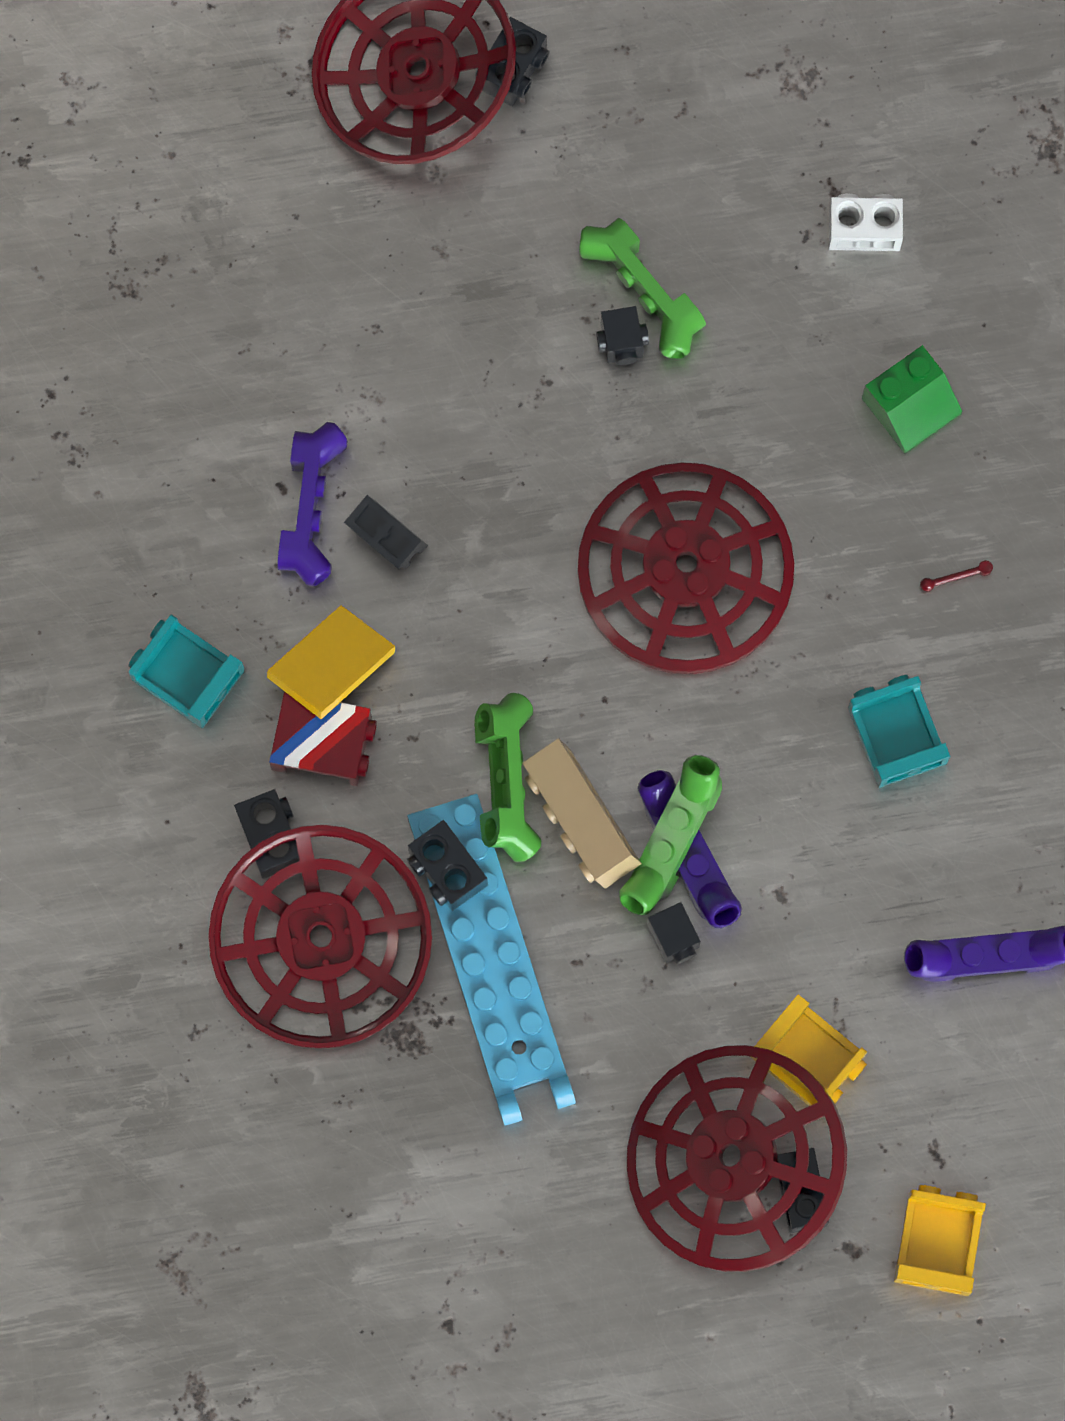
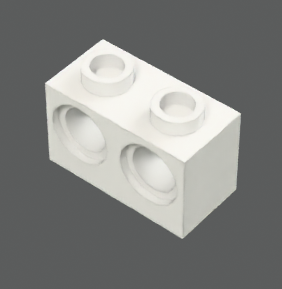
M850 193L831 197L829 207V250L900 251L903 240L902 198H894V196L889 194H879L873 198H859L858 195ZM851 216L857 223L847 226L842 224L839 218ZM885 216L891 220L892 224L880 226L876 223L875 218Z

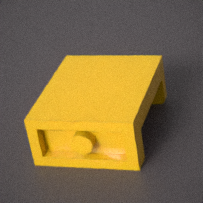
M798 994L754 1047L772 1050L801 1065L824 1086L835 1104L844 1093L839 1087L847 1077L854 1081L867 1066V1063L862 1060L867 1051L862 1047L860 1049L817 1015L808 1007L810 1003ZM771 1064L768 1072L807 1105L811 1106L817 1103L812 1092L796 1076L779 1065Z
M919 1185L918 1190L912 1189L908 1193L894 1282L969 1296L973 1289L974 1278L972 1276L982 1215L985 1211L986 1203L977 1202L978 1196L974 1194L956 1192L955 1197L940 1195V1188Z

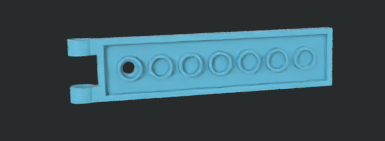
M474 794L408 814L407 817L414 840L444 820L488 879L487 887L453 911L446 903L440 906L434 897L433 900L504 1126L522 1121L514 1089L548 1079L558 1109L576 1104L495 848L485 846L482 841L480 815L483 814L478 794ZM432 845L424 851V856L428 860L437 861L443 857L445 851L440 846ZM455 874L448 877L445 884L451 890H460L465 886L466 879L461 875ZM427 878V881H428V884H429V888H430V887L432 886V883H431V882L429 881V879ZM514 1042H524L526 1044V1051L523 1054H515L512 1051Z

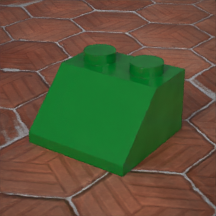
M923 345L866 384L862 395V400L904 453L910 451L962 414V409L945 373Z

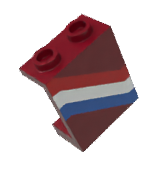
M284 692L269 761L271 770L286 773L287 767L346 778L349 779L350 785L358 786L359 777H366L370 756L364 755L367 741H374L377 720H371L370 708L339 703L324 718L320 719Z

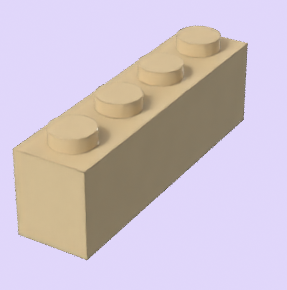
M558 738L523 762L524 767L529 773L525 777L527 784L536 795L541 793L547 802L542 806L545 813L554 824L559 822L565 832L560 835L561 839L572 854L576 851L583 860L579 864V868L590 883L596 881L606 889L642 864L574 754L565 743Z

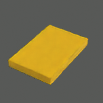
M340 605L267 670V678L322 719L395 653V645Z

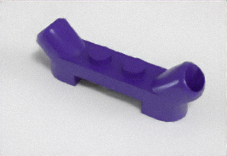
M326 422L313 433L295 431L290 458L292 471L303 472L296 531L281 530L278 570L296 571L307 586H317L329 577L332 569L331 563L312 541L313 532H320L322 511L316 510L318 497L324 498L326 489V476H321V469L346 450L348 443L341 429L332 422Z
M663 770L647 774L640 780L637 788L645 806L646 816L653 830L676 787L671 773ZM698 830L678 873L689 892V897L698 914L714 928L721 929L730 926L741 916L742 907L740 901L730 889L701 832Z
M1062 925L1045 930L944 940H914L906 946L904 963L907 972L911 976L930 982L949 981L956 977L1026 971V973L1046 971L1054 966L1065 964V926Z

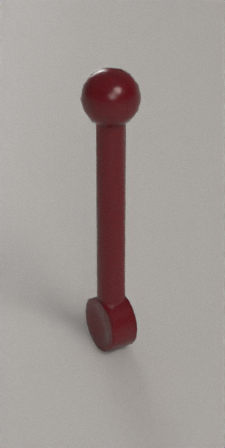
M984 560L975 568L936 579L924 578L920 582V587L923 591L929 592L934 586L976 574L988 576L993 570V565L990 561Z

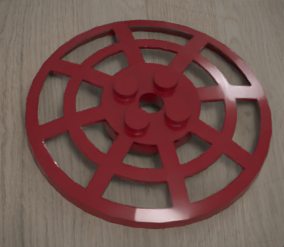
M341 0L327 18L319 34L313 54L312 83L320 113L329 128L347 146L359 154L379 162L418 164L438 159L458 150L473 140L490 123L501 108L510 89L516 61L514 30L508 13L500 0L485 1L492 7L500 20L506 38V45L489 51L482 30L472 18L482 0H466L461 8L444 0H409L390 7L373 21L357 8L365 0ZM425 11L443 12L453 16L454 19L442 33L435 28L426 26ZM411 13L412 27L400 31L392 38L382 30L385 25L394 19ZM349 19L362 31V34L352 50L348 71H327L332 45L340 28ZM466 26L475 40L478 53L459 57L453 42ZM373 40L382 48L377 60L376 69L360 70L363 55L369 43ZM507 60L502 84L494 101L484 113L474 104L484 88L489 65ZM425 61L426 68L423 73L417 76L411 75L412 66L416 62ZM478 68L474 86L468 97L465 98L454 89L460 72ZM378 83L387 98L371 111L363 98L360 85ZM327 85H348L352 101L360 115L364 118L349 132L341 125L333 111ZM445 100L456 109L445 119L427 126L429 108ZM397 107L413 111V128L394 126L383 120ZM463 116H466L475 123L466 133L451 143L425 152L427 136L449 128ZM374 128L394 137L412 138L410 155L399 156L376 151L359 141Z
M681 462L660 465L641 471L623 481L606 495L594 510L584 530L579 548L578 579L580 593L587 613L598 631L614 648L629 659L648 668L667 673L696 674L712 672L730 666L750 655L768 639L778 626L788 606L794 582L795 563L792 543L783 520L771 502L757 488L745 479L727 470L706 464ZM682 471L699 472L713 476L706 493L681 490L661 494L653 477ZM726 481L737 485L751 495L766 511L771 521L752 527L738 509L720 498ZM640 484L648 501L642 503L627 517L619 531L598 526L603 515L614 501L631 487ZM679 501L702 503L695 520L675 521L667 504ZM715 508L728 515L740 527L741 531L722 538L716 530L709 526ZM654 510L662 527L653 534L650 540L629 534L643 516ZM777 534L781 542L784 559L783 583L780 592L760 583L763 560L759 540ZM592 540L613 545L610 567L614 588L596 597L591 587L589 574V555ZM749 545L752 560L750 578L730 570V551ZM623 548L644 554V573L627 581H624L621 565ZM683 555H690L696 560L697 567L691 572H683L676 565L677 559ZM725 584L743 591L744 594L737 604L720 617L713 598L721 592ZM649 587L657 597L664 601L658 618L651 616L643 610L631 595ZM754 597L774 605L770 616L760 629L744 643L733 648L725 627L731 625L743 615L751 605ZM621 601L635 619L652 629L653 632L646 651L621 636L607 621L602 610ZM699 606L707 622L692 626L671 624L677 607ZM712 634L720 653L710 658L694 660L670 659L660 656L667 635L693 638Z
M329 825L301 826L280 832L260 842L242 856L228 873L217 893L209 926L210 958L214 972L226 998L237 1012L256 1029L276 1040L310 1048L341 1047L362 1041L381 1031L395 1020L413 1000L423 982L430 960L432 944L431 918L425 896L415 876L401 858L384 844L364 833L345 827ZM327 836L343 838L359 843L371 851L359 868L339 860L314 859L310 837ZM296 840L300 862L293 863L279 870L262 886L243 874L253 862L269 850L283 843ZM383 859L391 864L405 881L414 898L417 911L395 915L394 908L387 894L377 881L371 877ZM317 870L337 871L351 876L352 879L340 896L331 892H321ZM302 873L306 894L294 900L290 905L271 893L284 880ZM234 886H236L253 898L245 917L244 943L221 947L222 917L228 897ZM364 886L377 899L383 910L384 917L362 920L358 910L353 906V902ZM264 905L280 916L276 937L255 940L256 920L260 908ZM324 925L330 929L332 939L327 946L318 947L312 943L310 933L315 926ZM420 926L419 958L409 984L405 986L389 974L397 954L398 929ZM387 932L386 952L382 964L378 967L361 955L365 945V935ZM279 951L283 961L290 968L278 986L265 973L259 962L258 955ZM247 958L248 965L255 979L271 995L258 1014L247 1005L236 991L227 973L224 961ZM352 967L371 979L358 992L340 999L336 978L348 972ZM301 977L322 981L325 1002L305 1001L291 996L290 993ZM380 986L398 998L394 1005L375 1021L346 1033L343 1010L350 1009L363 1002ZM283 1004L289 1008L306 1013H327L331 1036L301 1035L281 1029L270 1022Z
M733 1045L708 1049L686 1058L670 1069L652 1087L640 1105L632 1124L627 1146V1174L630 1191L637 1211L648 1229L664 1246L679 1257L699 1266L724 1272H747L767 1268L788 1259L803 1249L823 1229L833 1214L843 1190L847 1171V1143L844 1126L836 1105L824 1086L808 1070L792 1059L769 1049L749 1045ZM724 1056H749L757 1058L749 1078L725 1077L706 1083L697 1064ZM771 1064L779 1065L796 1076L812 1092L817 1103L796 1111L782 1094L764 1084ZM684 1072L691 1091L685 1094L673 1106L662 1126L644 1121L649 1108L659 1093L675 1077ZM722 1089H744L737 1110L717 1112L709 1093ZM761 1094L772 1101L783 1112L785 1118L766 1126L758 1118L752 1116L751 1114L758 1095ZM696 1101L704 1120L696 1126L691 1135L674 1130L673 1127L681 1114ZM824 1116L829 1126L832 1142V1168L829 1179L807 1172L809 1166V1145L804 1125ZM792 1131L796 1143L795 1168L777 1162V1146L775 1143L776 1139ZM639 1135L657 1140L655 1165L660 1187L645 1197L642 1196L636 1170V1150ZM668 1144L686 1149L688 1169L671 1180L668 1176L666 1163ZM730 1146H737L740 1150L738 1163L733 1166H726L723 1161L724 1151ZM772 1177L790 1182L788 1189L781 1199L770 1210L766 1211L758 1194L768 1185ZM693 1184H696L701 1191L709 1195L703 1218L688 1209L677 1195ZM802 1187L823 1193V1199L809 1222L794 1237L784 1243L773 1222L778 1220L792 1206ZM668 1201L680 1217L700 1229L696 1251L684 1247L670 1237L655 1221L650 1211ZM724 1201H744L753 1218L752 1220L736 1224L718 1223ZM760 1230L770 1248V1251L761 1255L742 1259H720L710 1256L715 1234L738 1236Z

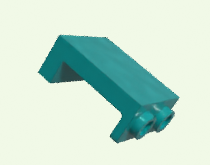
M171 614L166 621L160 620L150 634L152 640L145 650L140 648L133 655L128 665L131 668L129 675L136 684L203 729L245 672L243 662L231 654L228 657L181 625L178 618Z
M908 675L896 677L888 682L889 686L876 691L873 686L861 689L854 693V698L850 700L848 710L878 788L946 765L951 757L946 743L942 744L920 689L921 680L919 676L910 679Z

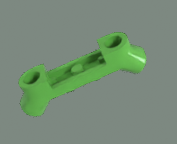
M617 218L606 228L593 226L583 228L581 231L579 255L587 260L612 262L618 269L616 273L621 282L627 288L632 286L640 295L638 300L645 311L650 315L655 313L661 320L659 351L668 358L681 359L691 352L692 335L706 326L704 317L685 293L674 301L635 256L639 252L640 239L624 220Z
M508 693L498 705L481 704L475 715V743L488 744L492 810L480 815L482 841L485 846L503 848L514 862H525L541 848V838L524 818L525 789L522 785L521 770L523 754L520 750L519 730L533 715V706L524 695Z
M693 755L684 761L681 777L639 859L642 864L634 869L631 877L619 890L621 904L630 912L638 915L649 914L659 901L669 896L679 878L677 872L707 812L713 810L722 791V780L719 776L720 768L711 758L703 755Z

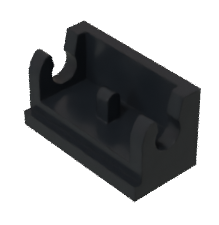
M368 495L365 496L344 521L347 526L398 569L409 567L411 565L410 559L416 553H422L428 546Z

